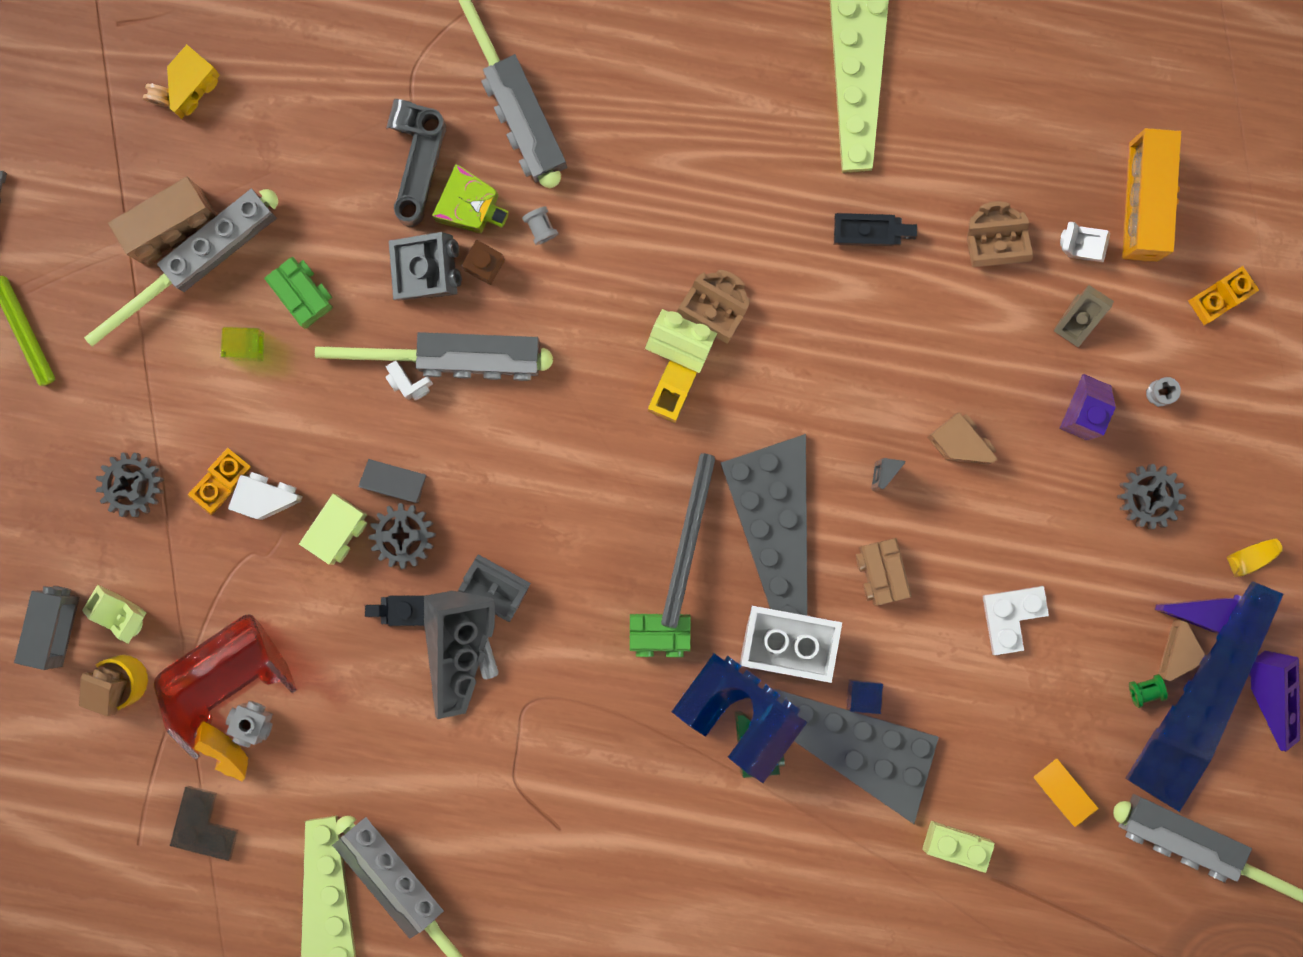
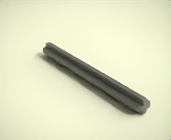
M701 453L699 456L661 624L669 628H676L678 625L715 463V456Z

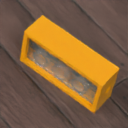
M1145 128L1129 142L1122 259L1158 262L1174 252L1177 204H1179L1177 193L1180 191L1178 177L1181 131Z

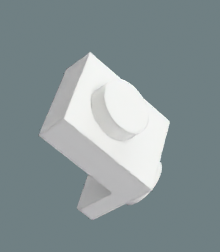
M1069 222L1067 230H1063L1061 234L1060 246L1070 258L1104 262L1110 232L1108 230L1079 227L1075 222Z
M396 360L386 366L390 373L385 376L394 391L400 389L406 399L409 400L413 397L414 400H418L430 392L428 387L433 385L428 376L412 384L400 363Z

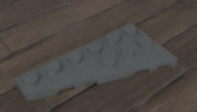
M806 434L721 462L720 464L769 608L807 616Z
M764 686L756 712L758 717L905 819L915 824L939 739L938 736Z

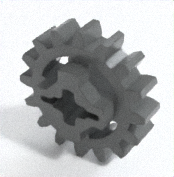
M125 452L121 453V460L116 457H110L112 465L110 467L106 465L101 466L105 475L96 476V480L102 482V486L96 488V492L104 493L105 495L100 500V503H110L108 511L115 513L119 509V516L127 517L129 511L132 517H139V509L144 513H149L150 508L148 504L158 505L159 503L155 498V494H163L164 490L157 488V484L164 481V478L155 476L160 470L159 466L149 467L152 459L145 457L141 460V454L133 453L131 459L129 454ZM136 465L142 470L132 473L126 466ZM115 476L113 487H111L112 479ZM128 479L134 480V483L131 485L132 491L125 490V487L129 485ZM149 483L148 491L145 494L146 484ZM128 497L134 504L125 505L118 500Z
M1149 464L1147 472L1143 466L1136 467L1137 475L1132 472L1127 473L1126 477L1129 483L1124 482L1119 485L1125 490L1124 494L1117 495L1118 499L1125 500V504L1120 507V511L1128 510L1130 513L1126 519L1128 521L1137 519V527H1143L1146 522L1148 529H1155L1157 523L1161 528L1167 527L1166 519L1176 521L1178 518L1174 511L1184 510V507L1178 504L1179 500L1186 498V495L1179 494L1178 491L1184 484H1175L1174 480L1177 474L1171 473L1166 475V466H1161L1156 471L1155 464ZM1145 477H1152L1145 486L1137 484ZM1165 486L1168 487L1170 496H1168ZM1153 491V496L1156 497L1155 502H1150L1151 498L1147 496V492ZM1133 497H1135L1137 501L1138 508H1136L1134 504ZM1156 509H1166L1159 516L1151 517V515L1155 513Z
M403 503L398 504V511H395L392 506H387L388 514L386 516L381 513L377 514L380 523H371L370 525L376 530V534L369 535V539L376 540L377 543L371 549L372 551L380 550L382 552L378 558L380 561L389 558V567H394L397 561L401 569H406L407 561H410L413 566H417V557L427 559L428 556L424 550L426 548H434L428 542L429 538L436 537V533L428 532V528L433 525V522L423 521L426 516L424 511L415 514L416 506L411 505L408 511H405ZM408 517L414 519L419 524L421 530H414L409 525ZM396 518L393 527L389 531H384L387 523ZM402 527L404 532L409 533V539H404V544H401V540L395 538V535L401 532ZM416 541H421L418 549L409 555L410 547ZM384 542H390L395 547L397 556L386 548Z

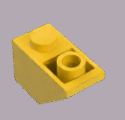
M187 44L167 66L170 109L180 119H183L185 115L192 114L199 104L198 100L205 92L209 93L215 88L220 76L211 64Z
M670 360L648 407V412L676 423L697 372Z

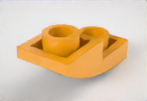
M1241 266L1188 300L1202 324L1206 325L1258 292L1259 289L1244 266Z
M227 448L207 469L208 473L189 492L188 497L212 516L234 491L240 475L245 476L251 469V466Z
M203 721L197 729L193 749L217 759L215 770L243 782L246 777L249 758L229 736Z
M1055 759L1034 776V779L1074 827H1077L1099 809L1059 759Z

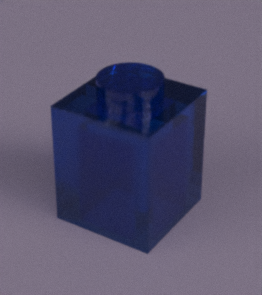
M849 679L846 709L850 712L881 714L883 683Z

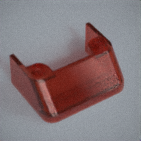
M253 615L241 616L162 670L154 680V689L166 732L194 760L200 757L199 751L193 749L197 729L203 721L211 725L213 719L211 710L259 677L266 685L281 681L291 693L297 691L287 662Z

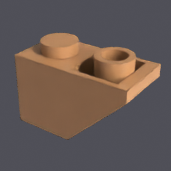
M960 412L952 416L927 437L945 460L978 464H991L997 460V457L993 454L996 452V449L987 438L981 439L974 431L977 429V426L973 420L966 414L962 416Z
M104 667L103 670L95 669L92 672L83 673L80 682L79 706L107 717L115 715L129 680L121 678V672Z

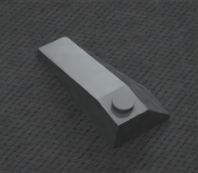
M458 591L425 595L424 626L435 717L442 719L465 714L476 684L474 678L479 663H483L486 655L484 648L487 639L492 637L495 628V600L490 597Z

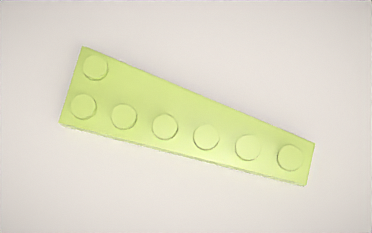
M830 0L842 173L872 171L889 0Z
M337 816L305 821L301 957H356L343 858L332 846L340 839V834L336 833Z

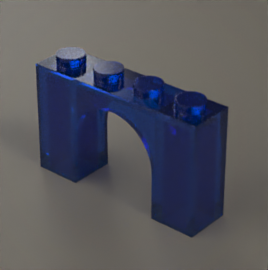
M714 653L671 712L689 727L706 737L730 705L742 699H751L753 704L751 724L728 758L746 773L764 783L807 722L798 716L801 710L787 699L783 703L778 701L781 695L770 686L765 684L763 689L758 686L761 680L746 669L744 674L739 671L742 666L727 655L723 660Z

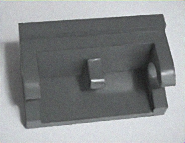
M478 554L464 576V581L459 587L458 592L493 598L495 600V615L510 622L522 603L531 583Z

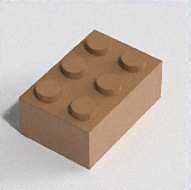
M185 177L108 222L128 256L141 264L145 262L150 264L162 257L161 253L170 247L172 249L177 248L187 240V237L200 230L215 218L217 214L202 189L190 178Z

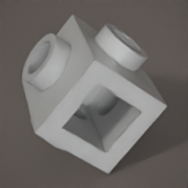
M254 701L240 704L229 712L226 720V725L229 728L226 734L233 736V742L245 747H250L251 744L256 745L268 738L273 723L270 722L273 714L265 711L266 707ZM245 719L251 723L249 730L242 728Z

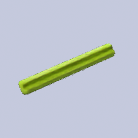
M0 276V305L37 383L40 386L49 385L55 381L52 370L8 278Z

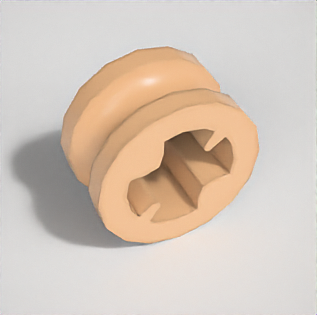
M146 84L145 89H147L148 93L143 95V100L155 105L169 107L167 99L169 89L155 84Z

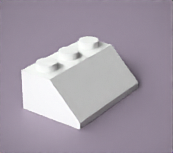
M752 606L745 632L740 665L832 683L842 622Z

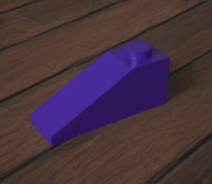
M1234 595V598L1156 604L1155 610L1241 643L1249 642L1260 612L1259 608L1251 606L1252 600L1239 595Z
M1265 650L1250 661L1248 675L1251 677V690L1279 749L1286 752L1300 741L1299 657Z

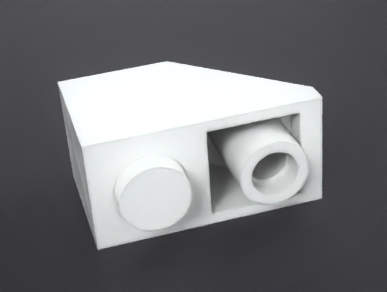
M251 472L249 477L240 475L228 509L263 520L300 503L303 496L295 494L297 488L279 482L278 487L267 484L268 477Z

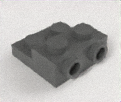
M438 232L389 240L393 300L402 301L422 297L436 298L457 295V287L461 286L462 277L460 271L455 269V257L459 255V245L453 239V235Z

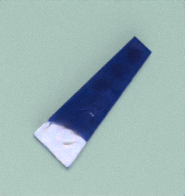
M1254 581L1250 583L1229 616L1228 622L1218 633L1216 643L1208 655H1204L1199 663L1201 666L1192 680H1188L1183 688L1184 693L1175 706L1172 705L1153 736L1154 739L1208 761L1212 760L1282 600L1283 593Z

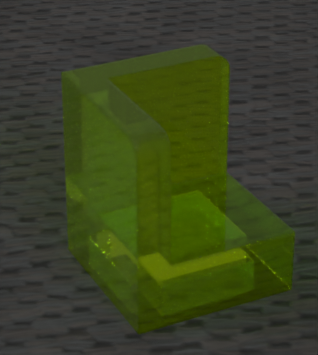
M222 328V358L232 361H263L264 331L259 328Z

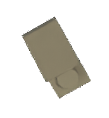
M1088 285L1081 295L1078 294L1056 325L1054 332L1079 347L1110 310L1114 301Z

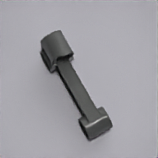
M394 99L386 129L391 128L413 136L398 197L394 204V212L403 225L414 227L421 223L424 218L429 190L443 137L446 133V124L442 115L435 109L419 106L406 100ZM435 119L439 121V125L435 130L427 131L424 129V125L428 120ZM406 205L416 206V212L412 217L402 216V210Z

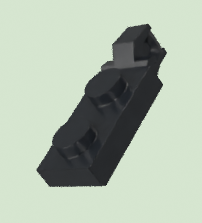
M835 213L833 245L893 247L894 245H901V239H916L917 224H902V218L895 217V215Z
M390 595L388 597H381V604L365 605V617H381V624H388V626H424L425 595Z

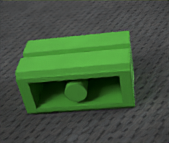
M291 257L264 279L298 324L306 329L333 308L329 303V300L333 297L322 283L316 286L310 278L314 275V272L304 260L298 262L294 257Z
M630 614V651H636V657H654V651H666V657H684V651H690L691 615L680 614L677 627L669 628L661 624L663 614Z

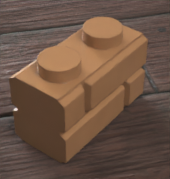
M897 538L859 547L860 553L856 554V561L859 571H865L868 583H864L863 587L867 601L873 600V604L878 606L912 597Z

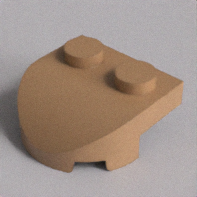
M1002 201L989 202L980 206L979 211L970 219L967 233V244L972 267L1032 261L1033 251L1028 233L1029 220L1024 212L1020 214L1010 207V203Z
M718 270L716 273L709 274L704 272L695 279L691 289L679 306L677 313L682 318L695 324L706 325L711 331L717 333L716 338L728 344L748 309L750 299L747 298L744 290L745 284L736 275L724 270Z

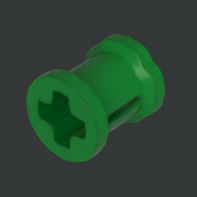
M1160 674L1154 675L1153 679L1140 683L1135 681L1129 682L1130 695L1137 708L1143 707L1144 703L1158 699L1161 701L1168 699L1167 689Z

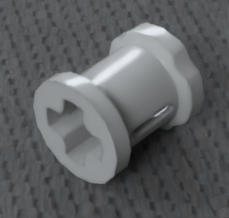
M546 206L537 208L522 217L523 221L528 223L535 237L533 240L535 245L545 243L559 235L557 230L553 229L546 214L548 212Z
M1164 377L1150 383L1149 388L1146 390V397L1150 403L1157 407L1165 406L1179 398L1181 388L1175 379ZM1167 388L1168 394L1160 396L1158 390Z

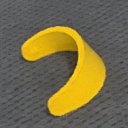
M1274 538L1243 548L1226 558L1234 577H1242L1269 564L1280 555L1283 549L1280 541Z
M128 655L114 656L95 664L96 668L107 663H116L129 675L131 693L127 701L117 707L118 711L138 701L148 685L146 668L137 658Z

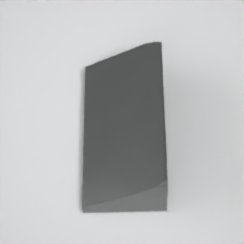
M888 458L876 461L871 487L872 491L883 490L906 461Z
M368 459L358 487L419 504L427 475Z

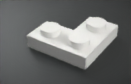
M1044 586L983 595L992 655L1024 651L1019 621L1049 616Z

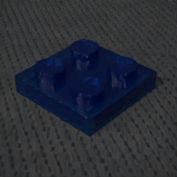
M1156 728L1125 779L1180 812L1211 760L1163 730Z

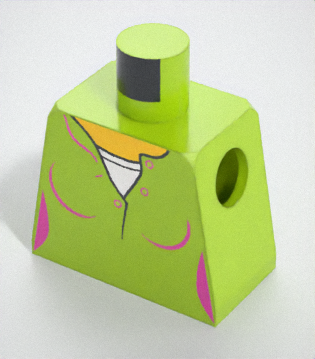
M456 164L432 216L438 223L482 233L487 221L502 228L508 218L509 211L495 205L498 193L494 188Z

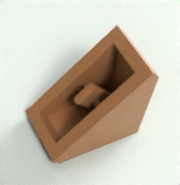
M1173 620L1158 672L1163 680L1172 681L1208 661L1190 626L1184 621Z

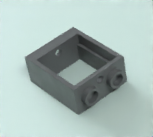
M43 586V590L31 591L14 660L15 664L41 670L63 667L80 598L79 596L70 595L71 589L60 586Z

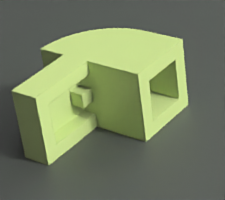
M100 585L96 586L82 610L89 620L110 629L119 640L128 644L132 637H135L140 632L143 625L142 620L146 615V612L136 604Z

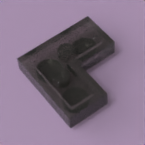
M192 786L185 787L170 843L171 847L227 861L231 859L238 829L210 823L217 793Z

